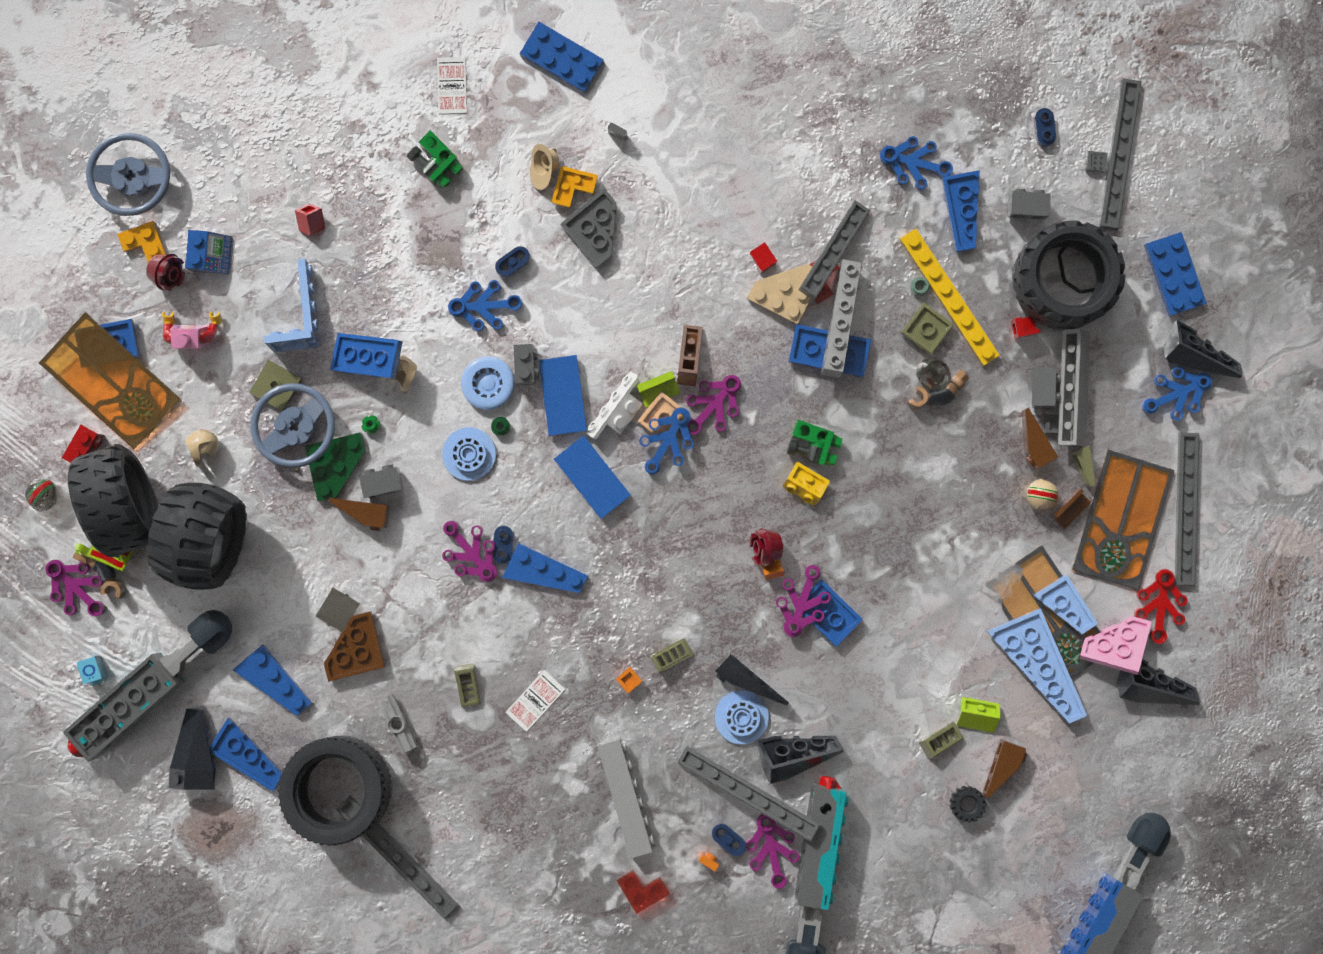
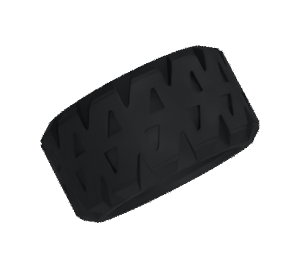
M1077 220L1052 224L1033 237L1018 254L1014 264L1015 272L1012 275L1013 289L1017 293L1016 299L1021 308L1030 313L1028 316L1037 323L1048 325V328L1058 330L1080 328L1104 316L1120 298L1119 295L1124 288L1126 274H1123L1125 262L1122 252L1118 253V245L1108 233L1103 234L1101 228L1088 222L1082 224ZM1057 247H1070L1082 252L1091 261L1096 274V285L1092 296L1085 304L1066 305L1056 301L1047 293L1041 281L1040 268L1048 250Z
M114 444L73 459L68 472L69 495L77 520L92 546L107 557H116L148 546L149 530L151 529L154 514L158 509V504L150 480L134 453L123 445Z

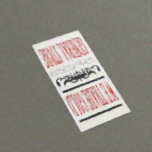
M465 57L437 58L438 114L467 113Z
M544 670L505 713L527 732L561 695L565 688Z

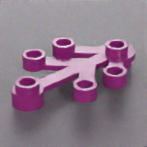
M728 375L723 381L716 382L703 380L699 383V390L701 392H707L709 389L722 390L717 395H689L686 398L687 405L691 407L696 404L709 403L696 419H691L687 424L689 434H698L701 430V424L715 408V429L719 432L725 430L723 399L727 395L730 406L727 414L730 417L738 415L739 409L736 405V392L740 390L741 381L737 376ZM733 381L735 387L729 388L728 382ZM702 383H706L708 385V388L706 390H703L701 388ZM690 397L695 398L696 401L694 404H690L688 402V399ZM731 408L736 409L737 413L735 415L730 414L729 410ZM722 422L724 428L718 429L717 423ZM691 424L697 425V429L695 431H692L690 429Z
M454 520L447 521L443 526L444 533L452 536L466 553L454 552L448 549L442 554L443 560L447 562L451 560L473 561L478 568L459 564L454 569L457 576L465 574L477 575L484 582L493 581L497 577V568L493 565L495 542L493 540L484 542L483 548L486 551L484 562L480 557L481 535L483 534L482 526L475 525L471 528V534L473 535L471 547L459 532L460 525ZM449 525H452L454 528L452 532L448 531ZM476 527L480 529V533L478 535L474 532V529ZM488 542L492 543V549L487 548ZM447 552L451 553L450 559L446 558ZM459 567L464 569L462 574L458 572ZM486 569L490 571V576L484 574Z
M51 560L47 563L45 571L51 578V601H62L64 595L60 591V580L65 584L64 613L66 615H74L77 612V606L74 604V593L88 605L87 611L91 616H100L104 613L105 605L101 601H95L80 587L86 585L100 587L104 583L100 577L70 578L66 574L67 572L86 574L90 571L89 564L64 565L60 560ZM82 565L86 566V570L84 572L81 571ZM55 566H58L59 571L57 573H55L53 570ZM96 578H99L100 583L98 585H96L94 582ZM55 593L59 594L58 600L54 598ZM96 605L100 606L99 612L95 610ZM69 606L73 607L72 613L68 612Z
M809 565L805 569L806 581L800 598L794 589L793 580L785 579L782 582L783 588L787 590L795 607L793 617L787 607V599L785 597H778L776 599V605L781 609L786 620L784 631L790 637L799 636L804 626L815 621H822L824 613L821 610H815L812 615L801 619L804 611L821 603H828L831 599L828 592H821L819 596L807 601L814 580L820 576V569L815 565ZM811 569L816 570V575L813 577L809 574ZM786 581H791L792 586L790 588L785 587ZM822 594H827L828 599L826 601L821 600ZM780 599L785 600L784 606H779L778 601ZM816 612L821 613L822 616L820 619L815 618L814 615ZM791 624L797 625V629L795 631L790 630Z
M762 813L756 821L758 829L753 837L746 841V849L754 852L757 849L758 841L764 833L766 842L757 856L751 859L750 868L753 871H758L761 868L762 861L769 852L773 870L771 883L775 888L781 889L786 885L787 879L780 870L776 850L786 856L792 863L799 860V854L796 850H790L774 840L772 831L783 837L784 841L788 844L794 842L795 835L793 832L776 825L775 820ZM768 819L770 821L769 825H763V820ZM787 834H791L793 836V838L789 841L785 839ZM750 842L755 844L753 849L748 848ZM795 853L797 857L790 859V854ZM754 861L759 862L757 868L752 867ZM777 876L782 877V881L779 883L775 882Z

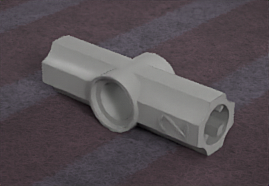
M394 694L379 700L378 704L388 723V729L392 732L401 754L417 747L407 724V719L403 715ZM394 719L401 720L402 727L400 729L394 727Z

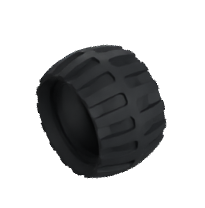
M195 482L176 484L161 499L160 505L154 514L148 535V565L156 575L179 587L194 590H209L221 587L231 576L242 551L247 528L246 506L237 496L215 485Z

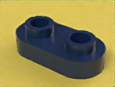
M1042 108L1034 115L1036 142L1042 147H1049L1056 140L1054 114L1050 109ZM1042 115H1046L1048 119L1043 120ZM1045 133L1049 134V139L1044 137Z
M523 246L515 247L496 262V272L501 277L511 276L528 264L530 253ZM519 254H523L524 259L519 260L517 259V256ZM504 265L509 266V269L507 271L502 270V267Z
M499 526L494 532L493 541L496 547L493 550V559L499 564L508 563L513 553L514 534L508 526ZM503 531L507 533L505 539L500 537V533ZM500 551L506 553L504 558L499 557Z
M718 823L713 827V839L733 856H740L745 852V840L727 824ZM720 829L725 831L723 836L718 835ZM734 842L740 844L738 848H734L732 845Z

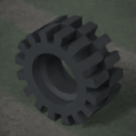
M961 786L962 788H957L956 792L951 794L952 799L950 798L949 801L951 803L950 809L961 821L971 823V821L976 822L986 812V799L976 788ZM965 797H972L974 799L975 807L973 810L964 811L961 808V801Z

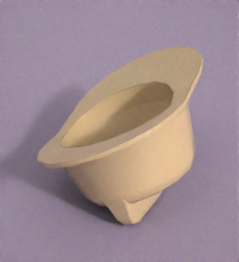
M537 144L532 150L530 179L535 188L543 190L549 185L552 173L559 167V157L555 148H547L543 144Z

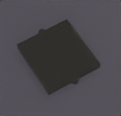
M333 587L316 617L326 622L327 626H332L343 632L360 603L349 597V594H344Z

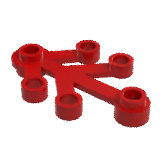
M1168 569L1159 570L1155 575V581L1136 593L1139 600L1146 601L1150 594L1159 588V595L1143 608H1137L1134 611V616L1140 618L1138 612L1140 610L1143 611V616L1140 619H1145L1147 614L1157 607L1155 627L1150 632V639L1158 644L1164 643L1167 639V633L1163 630L1165 608L1172 616L1174 624L1182 625L1185 622V616L1180 614L1168 599V590L1175 597L1174 602L1176 605L1184 606L1188 602L1187 597L1182 595L1175 586V576ZM1163 575L1167 576L1166 582H1163L1161 579ZM1142 591L1146 593V596L1143 599L1140 597V593ZM1179 597L1184 599L1182 604L1178 602ZM1177 616L1181 617V622L1179 623L1176 622ZM1156 632H1159L1160 634L1159 639H1155L1154 634Z

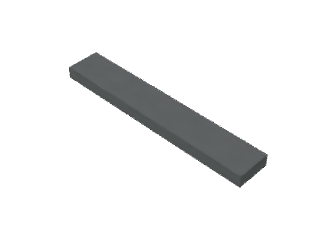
M856 200L852 202L798 290L812 300L817 298L869 214L870 210Z

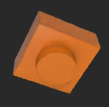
M780 560L768 566L761 565L765 580L784 576Z
M631 666L616 678L627 693L643 682Z
M701 852L698 857L700 863L713 871H716L719 866L717 857L710 852H707V854Z

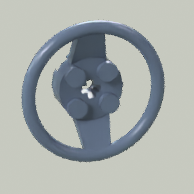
M119 133L102 141L92 152L86 168L87 186L93 199L105 210L120 216L143 214L154 208L165 196L170 183V165L162 148L152 139L137 133ZM133 140L150 147L157 154L162 168L149 167L143 161L134 157L118 159L114 165H96V162L102 152L112 144ZM134 174L136 175V177L132 178V181H130V175ZM95 182L114 186L115 189L124 195L133 198L143 196L142 194L152 187L160 186L155 196L144 205L136 208H120L108 203L99 194Z
M284 384L268 391L256 404L250 422L251 436L258 451L268 461L281 467L299 468L317 461L328 450L335 433V418L330 404L317 390L303 384ZM288 391L303 392L313 397V399L300 408L291 407L282 411L274 422L275 429L261 441L258 431L259 417L262 409L270 399ZM325 411L327 434L324 442L316 452L300 460H285L273 455L289 445L302 446L310 442L315 435V424ZM299 422L297 426L299 430H292V424Z

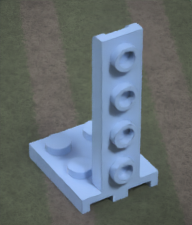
M305 258L298 260L304 331L292 329L289 330V333L272 332L270 335L264 336L265 344L274 353L319 347V339L316 337V331L319 330L317 319L314 317L317 307L316 302L312 298V294H315V288L310 279V276L313 275L312 265Z

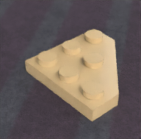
M805 264L755 281L747 299L799 324L811 298L798 289L812 266Z

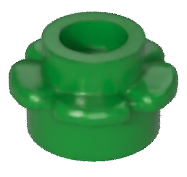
M374 415L366 416L362 420V430L369 434H374L380 428V421Z

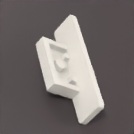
M630 372L623 378L620 387L612 393L609 402L601 408L596 420L589 425L586 432L587 435L596 440L606 425L621 435L642 406V403L630 394L639 381V376Z

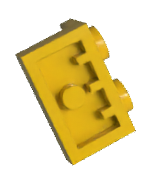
M796 462L782 487L789 493L802 498L804 502L815 506L830 481L801 463Z

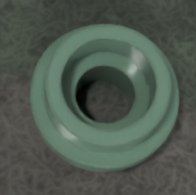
M923 277L915 278L910 284L911 292L916 296L925 295L930 288L929 282ZM921 284L923 286V289L918 290L916 288V285Z

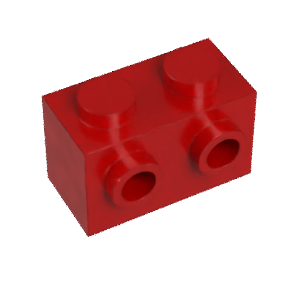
M80 424L61 458L71 463L76 457L96 451L102 444V439L105 435L89 426Z

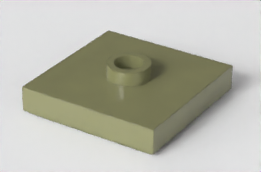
M923 302L900 333L931 356L954 324Z
M267 360L249 393L261 399L263 395L277 386L291 383L300 384L302 378ZM295 391L278 394L267 403L284 411Z

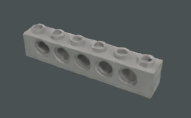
M842 259L839 266L821 375L840 378L843 373L861 263Z

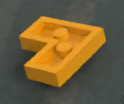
M561 166L551 203L570 208L575 190L593 195L598 175Z
M154 221L117 234L123 252L127 253L142 247L147 262L157 254H167Z

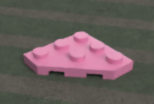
M1132 616L1123 623L1115 624L1102 630L1101 633L1095 636L1091 635L1085 638L1080 659L1138 675L1152 622Z

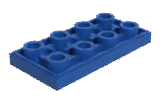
M577 355L539 360L549 436L587 431Z
M584 435L554 458L555 462L601 519L631 496Z

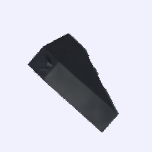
M729 652L714 669L717 672L715 676L723 683L727 681L732 685L786 706L789 704L784 697Z

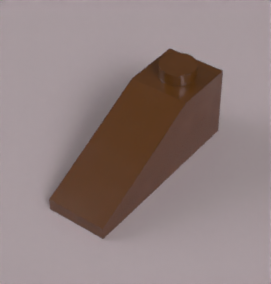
M683 326L677 377L678 385L696 387L703 327Z
M1028 407L1021 411L1024 452L1027 456L1025 458L1027 464L1035 470L1058 458V455Z
M329 498L330 503L364 526H370V530L381 531V528H387L389 505Z
M1000 739L982 792L983 795L990 797L1020 768L1021 763H1024L1027 757L1026 748Z

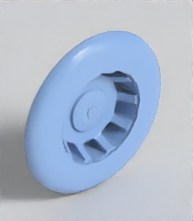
M481 357L472 361L464 370L461 388L470 404L479 409L491 410L501 407L510 399L515 381L511 369L505 362L495 357Z
M465 427L453 432L445 441L442 450V458L446 469L456 478L467 481L476 480L486 475L492 468L496 456L495 446L491 438L482 430L473 427ZM466 465H470L471 468L466 469Z
M738 690L727 694L721 699L715 711V723L718 731L725 739L732 743L748 744L754 742L762 736L768 725L769 714L764 701L750 691ZM737 704V707L733 709L732 706ZM749 704L753 707L751 710L748 708Z

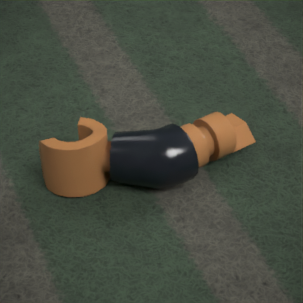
M960 369L950 380V384L947 383L939 389L929 390V393L924 388L917 386L916 393L922 396V401L915 402L911 399L907 402V405L911 409L919 410L925 406L926 402H929V405L945 406L950 404L955 399V395L958 393L957 390H961L965 386L964 383L969 377Z
M74 553L72 558L86 565L89 564L93 571L97 572L101 581L105 582L100 590L101 595L110 593L109 590L113 586L116 589L115 596L117 599L125 597L127 592L126 586L121 581L114 580L116 578L114 568Z

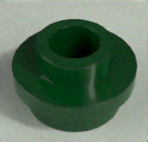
M504 417L495 418L491 423L492 432L498 436L506 435L510 430L509 421ZM498 423L504 424L502 430L497 428Z

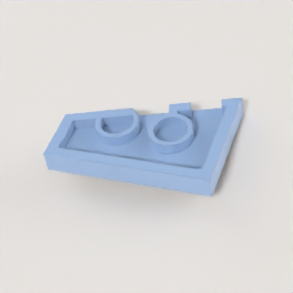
M1067 575L1062 576L1033 595L1080 634L1085 633L1098 624Z

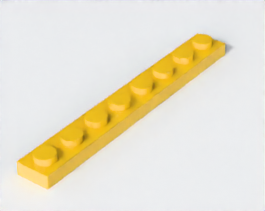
M915 228L899 240L923 277L929 282L930 288L981 365L984 366L1000 356L918 230Z

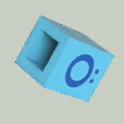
M101 655L76 662L83 685L90 683L91 686L103 683L102 679L108 677Z

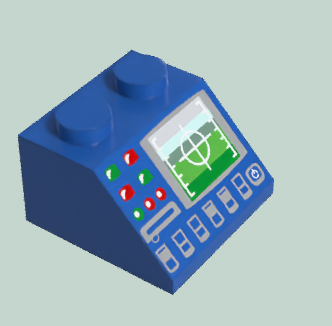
M188 230L185 268L191 272L229 274L232 236L209 231Z

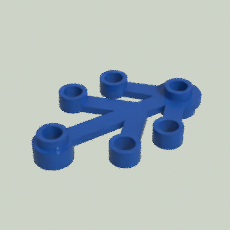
M915 136L909 137L906 142L897 147H884L880 152V159L884 164L891 165L897 175V183L900 185H905L909 180V176L903 173L898 162L906 164L916 181L915 187L918 190H923L927 186V180L921 176L917 167L937 172L940 177L950 176L953 171V166L948 161L936 164L919 159L927 153L932 154L935 152L937 145L933 141L927 142L924 147L908 156L900 153L908 148H916L918 139ZM909 140H914L916 144L910 145ZM927 145H933L934 149L929 150ZM886 153H891L892 158L888 159ZM945 167L947 173H942L941 168ZM904 176L906 181H900L899 177ZM918 181H923L924 186L920 187Z
M492 280L489 282L488 288L475 302L467 303L474 294L479 293L482 289L480 283L474 281L461 298H454L449 302L448 311L454 317L462 316L475 331H482L484 328L482 320L475 319L468 312L476 310L491 323L495 330H500L503 327L502 320L493 316L486 309L509 308L512 311H518L522 307V300L517 295H511L507 300L487 301L501 287L497 280ZM497 283L498 287L497 289H492L491 285ZM475 284L479 285L477 291L472 290V286ZM514 300L518 301V306L516 307L511 305ZM456 305H461L460 311H455ZM495 321H500L499 327L494 326ZM477 322L482 324L479 329L475 328V323Z
M1182 367L1173 368L1171 370L1173 378H1182L1192 382L1184 386L1168 380L1162 374L1157 375L1153 380L1156 386H1164L1175 391L1157 399L1149 398L1144 400L1141 404L1142 411L1146 414L1155 413L1159 406L1178 398L1174 410L1170 413V418L1173 421H1179L1183 418L1182 410L1188 393L1195 390L1192 402L1187 405V409L1190 413H1196L1201 408L1199 402L1203 391L1209 390L1212 386V378L1204 372L1193 375L1185 372ZM1176 369L1180 371L1179 376L1175 375ZM1158 377H1161L1163 379L1162 384L1158 383ZM1201 379L1206 381L1205 385L1200 383ZM1150 402L1154 404L1153 409L1148 407ZM1192 404H1195L1197 407L1195 411L1191 409ZM1175 412L1179 413L1178 419L1174 417Z
M679 407L673 411L671 416L650 420L649 427L652 430H657L660 426L672 424L668 431L640 437L639 443L643 447L663 440L653 459H649L645 463L647 473L656 474L660 470L659 462L669 445H671L674 465L681 466L684 463V457L681 455L676 433L680 427L684 439L682 446L685 449L693 447L694 441L690 438L687 426L691 416L687 409ZM683 414L684 420H678L677 415ZM657 421L658 427H652L651 422ZM642 438H648L649 443L643 444ZM686 440L692 442L690 447L685 446L684 442ZM678 456L681 457L682 462L676 463L675 458ZM649 464H655L656 469L650 470Z

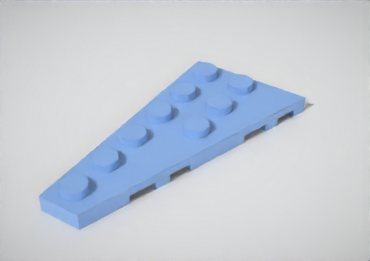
M1041 609L1034 610L986 631L1068 723L1087 716Z

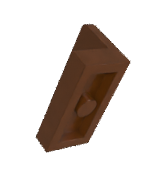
M1082 488L1075 489L1050 515L1062 529H1066L1091 503L1083 494L1084 490Z

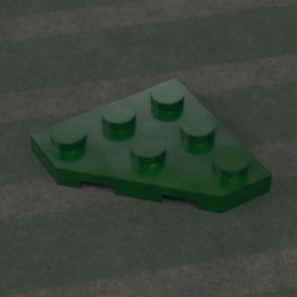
M361 432L334 438L325 454L317 461L309 464L318 502L328 500L329 498H337L343 486L354 472L356 465L366 452ZM324 441L306 445L307 457L316 452Z

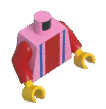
M172 311L170 316H165V312H163V339L166 343L171 344L172 348H201L211 345V342L215 339L218 325L223 322L221 314L218 312L214 316V313L210 312L209 318L211 323L209 325H173L175 323L174 312Z

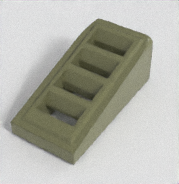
M1089 445L1072 452L1086 487L1095 485L1091 448Z
M685 638L650 655L660 673L691 657L693 653ZM682 644L686 652L685 655H682L678 645ZM673 648H675V650H676V652H677V654H678V656H679V658H677V659L675 658V656H674V654H673V652H672V650H671V649H673ZM667 651L672 659L670 663L664 654ZM660 655L662 656L666 664L664 666L661 665L658 659V656Z
M474 664L456 666L454 672L461 707L481 704ZM469 672L471 673V674H467V675H462V676H460V674L469 673ZM472 679V682L461 683V681ZM465 688H474V690L463 691ZM475 694L474 698L464 699V696Z
M951 722L919 741V744L927 758H934L964 738L955 722ZM949 729L951 730V732H952V734L954 735L955 739H952V738H951V736H950V734L948 733L947 730H949ZM941 734H944V736H945V738L947 739L948 743H946V742L944 741V739H943V737H942ZM935 738H937L941 747L938 746V744L935 741Z

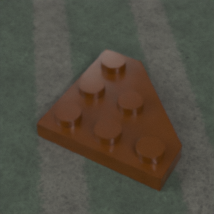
M372 611L351 616L347 626L324 661L328 682L385 667Z

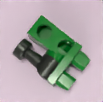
M429 130L418 143L432 157L429 160L421 155L422 150L417 146L413 147L406 157L412 162L416 161L423 168L426 177L434 185L438 184L445 189L451 182L445 174L451 170L457 176L463 171V167L458 162L457 156Z
M799 419L796 420L791 437L807 441L809 445L808 448L798 446V442L791 439L786 454L793 456L797 453L817 465L834 466L837 455L830 454L828 451L830 446L840 449L843 439L834 435L833 431Z

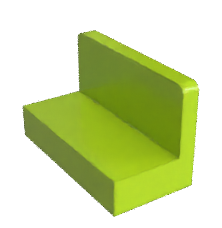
M673 371L637 385L645 407H649L661 391L669 398L680 394Z
M962 697L957 726L994 733L1000 720V704Z

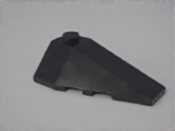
M1178 320L1174 322L1164 344V355L1168 362L1180 367L1235 378L1243 376L1239 362L1223 350L1218 352L1211 345V341L1208 339L1202 340L1196 335L1197 331Z
M1144 659L1141 661L1138 675L1120 670L1117 686L1119 696L1122 699L1137 703L1200 704L1196 687L1177 677L1171 678L1165 675L1164 670L1160 668L1156 670L1150 667Z
M186 708L170 765L169 788L181 790L215 789L216 768L215 763L211 762L210 752H212L211 745L208 746L207 742L208 728L204 710Z
M773 736L757 741L763 771L770 784L788 780L843 753V748L836 736H812L811 738H800V736L782 738V736Z

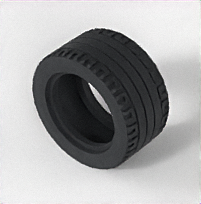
M331 736L306 744L295 752L294 756L290 757L280 776L278 799L280 800L279 806L284 814V819L287 821L286 823L290 824L291 829L296 831V834H300L303 839L305 838L307 841H312L315 844L335 846L361 837L381 821L390 804L392 781L386 761L384 762L383 757L380 756L378 751L374 750L373 746L371 747L369 743H365L363 740L355 737L352 738L351 736ZM326 758H340L348 761L362 776L365 787L364 800L359 811L350 820L332 821L317 813L310 803L307 791L309 777L316 765Z

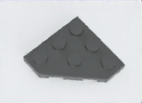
M605 188L560 224L596 269L612 257L617 203Z

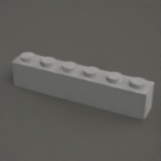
M1082 329L1063 330L1058 445L1066 447H1085L1090 332Z
M620 738L599 743L597 745L629 857L631 859L651 853L655 843L652 834L648 835L647 828L650 827L647 816L643 817L641 809H644L642 798H638L636 790H639L636 778L632 779L630 772L633 771L631 761L626 760L625 753L628 752L625 741L621 742Z

